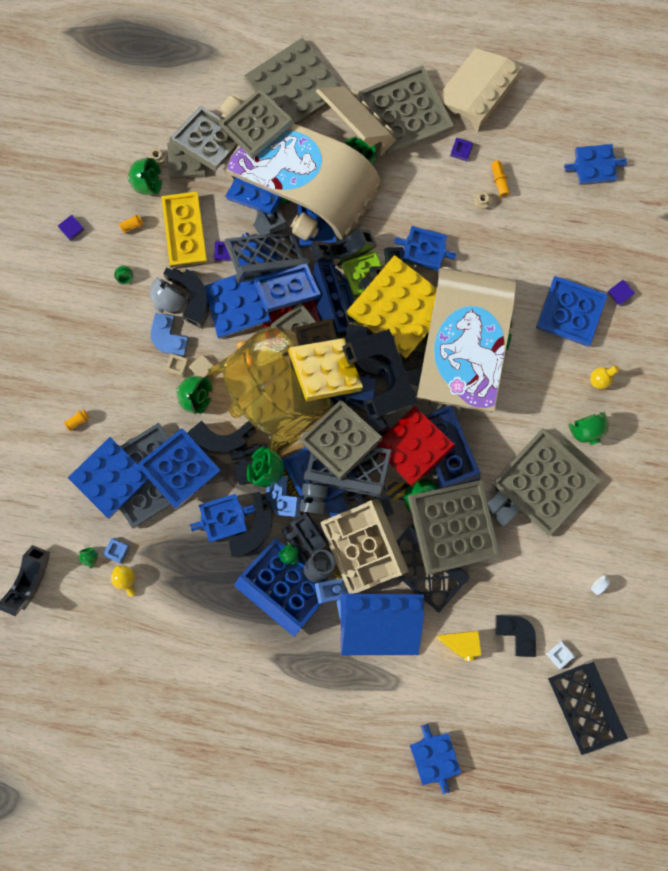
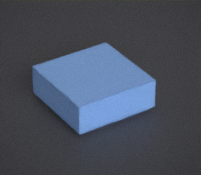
M111 538L103 556L122 564L130 546Z

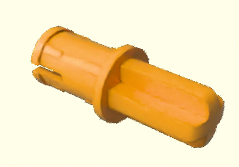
M496 160L491 163L494 175L493 181L497 185L499 197H506L511 194L507 183L508 176L504 173L502 162Z

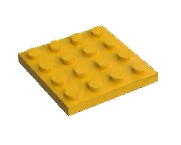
M394 255L347 310V314L358 323L367 324V330L372 334L390 329L398 352L406 360L429 333L437 288Z

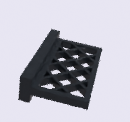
M410 525L399 537L397 544L400 548V542L405 537L412 542V550L401 551V553H412L413 564H408L407 567L414 568V578H405L403 575L398 578L417 594H424V600L440 613L459 589L470 579V576L460 567L445 570L450 576H444V571H442V576L430 577V574H428V577L417 578L416 566H424V563L415 564V553L421 552V550H414V545L419 549L420 546L416 529ZM446 578H453L459 583L454 589L445 590ZM431 579H442L443 590L431 591ZM417 580H428L429 591H420L417 588ZM432 593L444 594V601L439 607L432 601Z
M593 660L548 678L581 755L617 741L621 742L628 739ZM582 669L586 674L584 684L573 680L575 672ZM563 678L569 681L565 692L556 688L555 680ZM588 681L591 687L586 686ZM571 682L582 686L579 697L568 693ZM585 688L594 692L595 696L592 703L581 699ZM559 692L564 694L562 699L559 695ZM566 695L577 700L573 711L565 708L563 704ZM580 701L591 706L587 717L576 712ZM593 707L602 710L603 717L601 722L590 718ZM567 711L570 712V713H572V715H571L570 718H569V715H568ZM574 715L585 719L582 730L573 726L572 720ZM588 720L599 725L595 736L584 731ZM602 727L609 729L613 735L612 738L607 740L601 739L598 736ZM583 734L594 738L592 745L584 749L580 743Z

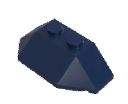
M332 261L316 262L313 278L321 295L314 302L319 319L323 321L332 318L335 333H346L348 321L356 322L347 314V310L354 303L348 280L335 267Z

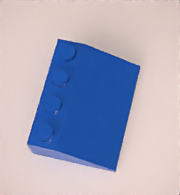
M275 538L239 576L234 586L295 637L322 603H318L316 583L309 581L304 574L305 562L302 563L298 558V564L283 563L280 560L279 553L286 546Z
M341 594V656L419 655L424 620V594Z

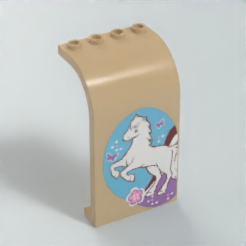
M293 124L253 159L238 146L223 168L230 180L234 181L235 178H239L313 211L332 227L338 241L354 232L357 224L362 221L366 210L371 207L376 194H379L382 188V183L376 169L363 155L342 142L297 124Z
M450 267L439 268L436 296L416 399L493 413L495 412L512 318L516 283L505 277L495 278L488 274L478 275L467 270L456 271Z

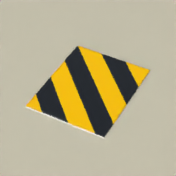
M388 481V497L390 499L404 500L405 489L409 484Z

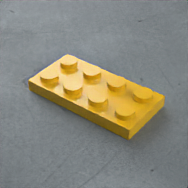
M198 191L161 196L170 268L207 263Z

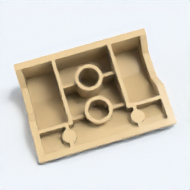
M475 48L441 91L439 97L446 111L451 114L459 113L471 121L474 129L478 132L519 79L522 67L507 57Z
M344 86L318 88L316 90L325 102L370 147L375 145L376 152L380 156L396 141L392 136L394 131L387 124L383 126L380 123L382 119L375 112L372 115L369 112L371 108L364 101L360 103L357 100L359 96L353 89L348 91Z
M379 498L320 522L349 594H356L384 581L399 577L409 571Z

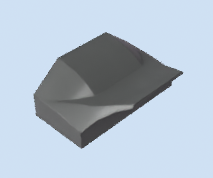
M278 208L273 215L256 210L257 216L253 225L259 235L273 233L288 227Z

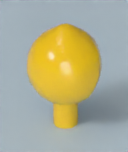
M614 365L610 369L606 367L596 368L590 375L591 385L599 390L608 388L613 383L614 374L620 371L619 367Z
M116 566L111 574L113 586L120 590L125 589L129 597L135 595L136 592L132 587L135 581L133 570L128 566Z

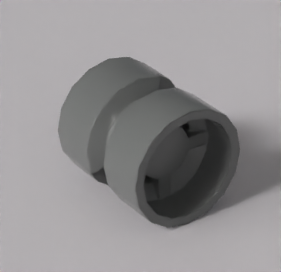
M303 483L302 495L304 499L300 501L299 511L325 514L326 503L323 500L327 498L328 487Z
M501 490L487 503L490 515H495V520L502 527L520 510L513 501L508 502V497Z
M320 549L315 551L304 565L306 578L315 583L322 582L336 565L334 556L327 550Z

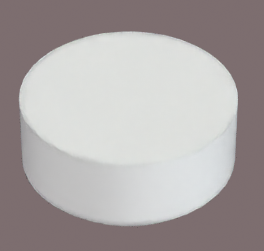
M601 576L594 582L591 590L596 595L603 593L610 585V580L606 576Z

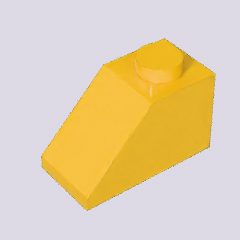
M478 631L437 635V640L458 657H464L465 661L477 660L476 656H481Z

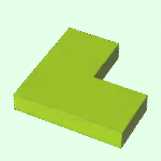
M376 251L341 263L353 297L360 296L363 293L362 289L359 288V282L366 277V274L370 273L369 268L372 266H382Z

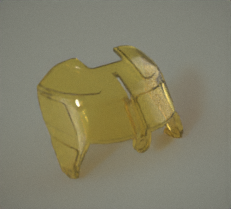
M266 327L259 330L232 354L209 368L207 375H217L223 372L226 389L233 400L229 407L231 416L237 419L244 415L260 431L271 435L270 449L281 455L301 438L300 436L317 423L331 408L329 397L311 401L305 400L297 375L283 357V354L290 347H294L295 344L283 331ZM275 376H278V379H276L274 382L266 386L264 389H261V386L263 384H265Z

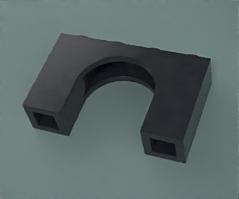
M390 329L351 341L342 346L349 365L372 358L380 361L388 371L389 385L386 391L363 402L370 420L417 402L415 391L411 387L408 373L404 369L402 357L396 348L395 339Z

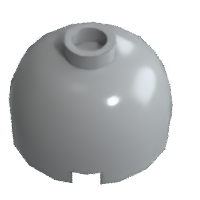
M158 277L152 283L149 294L150 299L154 303L153 307L161 313L164 310L167 312L180 310L188 300V297L184 293L179 295L177 291L179 289L163 279L159 280Z

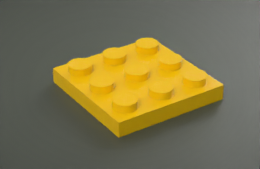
M344 338L289 348L288 353L306 401L362 390L363 386L354 363L348 364L342 346L346 345Z

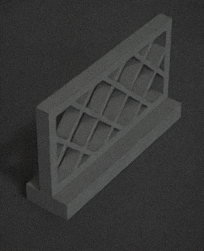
M292 231L226 238L224 241L237 272L235 276L237 283L254 281V277L306 263L308 267L310 265L308 257H303ZM289 238L291 245H287L281 239ZM270 240L276 245L273 248L264 242ZM254 242L255 244L259 245V247L256 250L255 248L249 246L248 243ZM232 244L239 245L240 247H242V250L238 251L232 247ZM279 245L286 249V254L276 250L277 246ZM262 247L271 252V254L267 256L259 250ZM244 249L253 253V258L243 254ZM288 253H293L297 256V259L290 258L289 256H287ZM272 254H275L283 260L276 261L272 259L271 256ZM256 256H258V257L262 258L263 260H265L266 262H265V263H259V262L255 261L254 259H255ZM241 258L249 264L240 266L238 259Z
M375 447L372 450L373 453H368V456L363 458L354 467L359 466L364 475L356 479L352 478L350 473H348L349 477L345 476L341 481L327 467L320 471L312 470L314 463L318 459L311 453L308 468L303 479L307 483L382 498L392 451ZM378 453L386 454L385 461L379 465L372 458ZM371 459L376 467L366 473L361 464ZM378 470L381 474L380 483L372 482L368 475Z

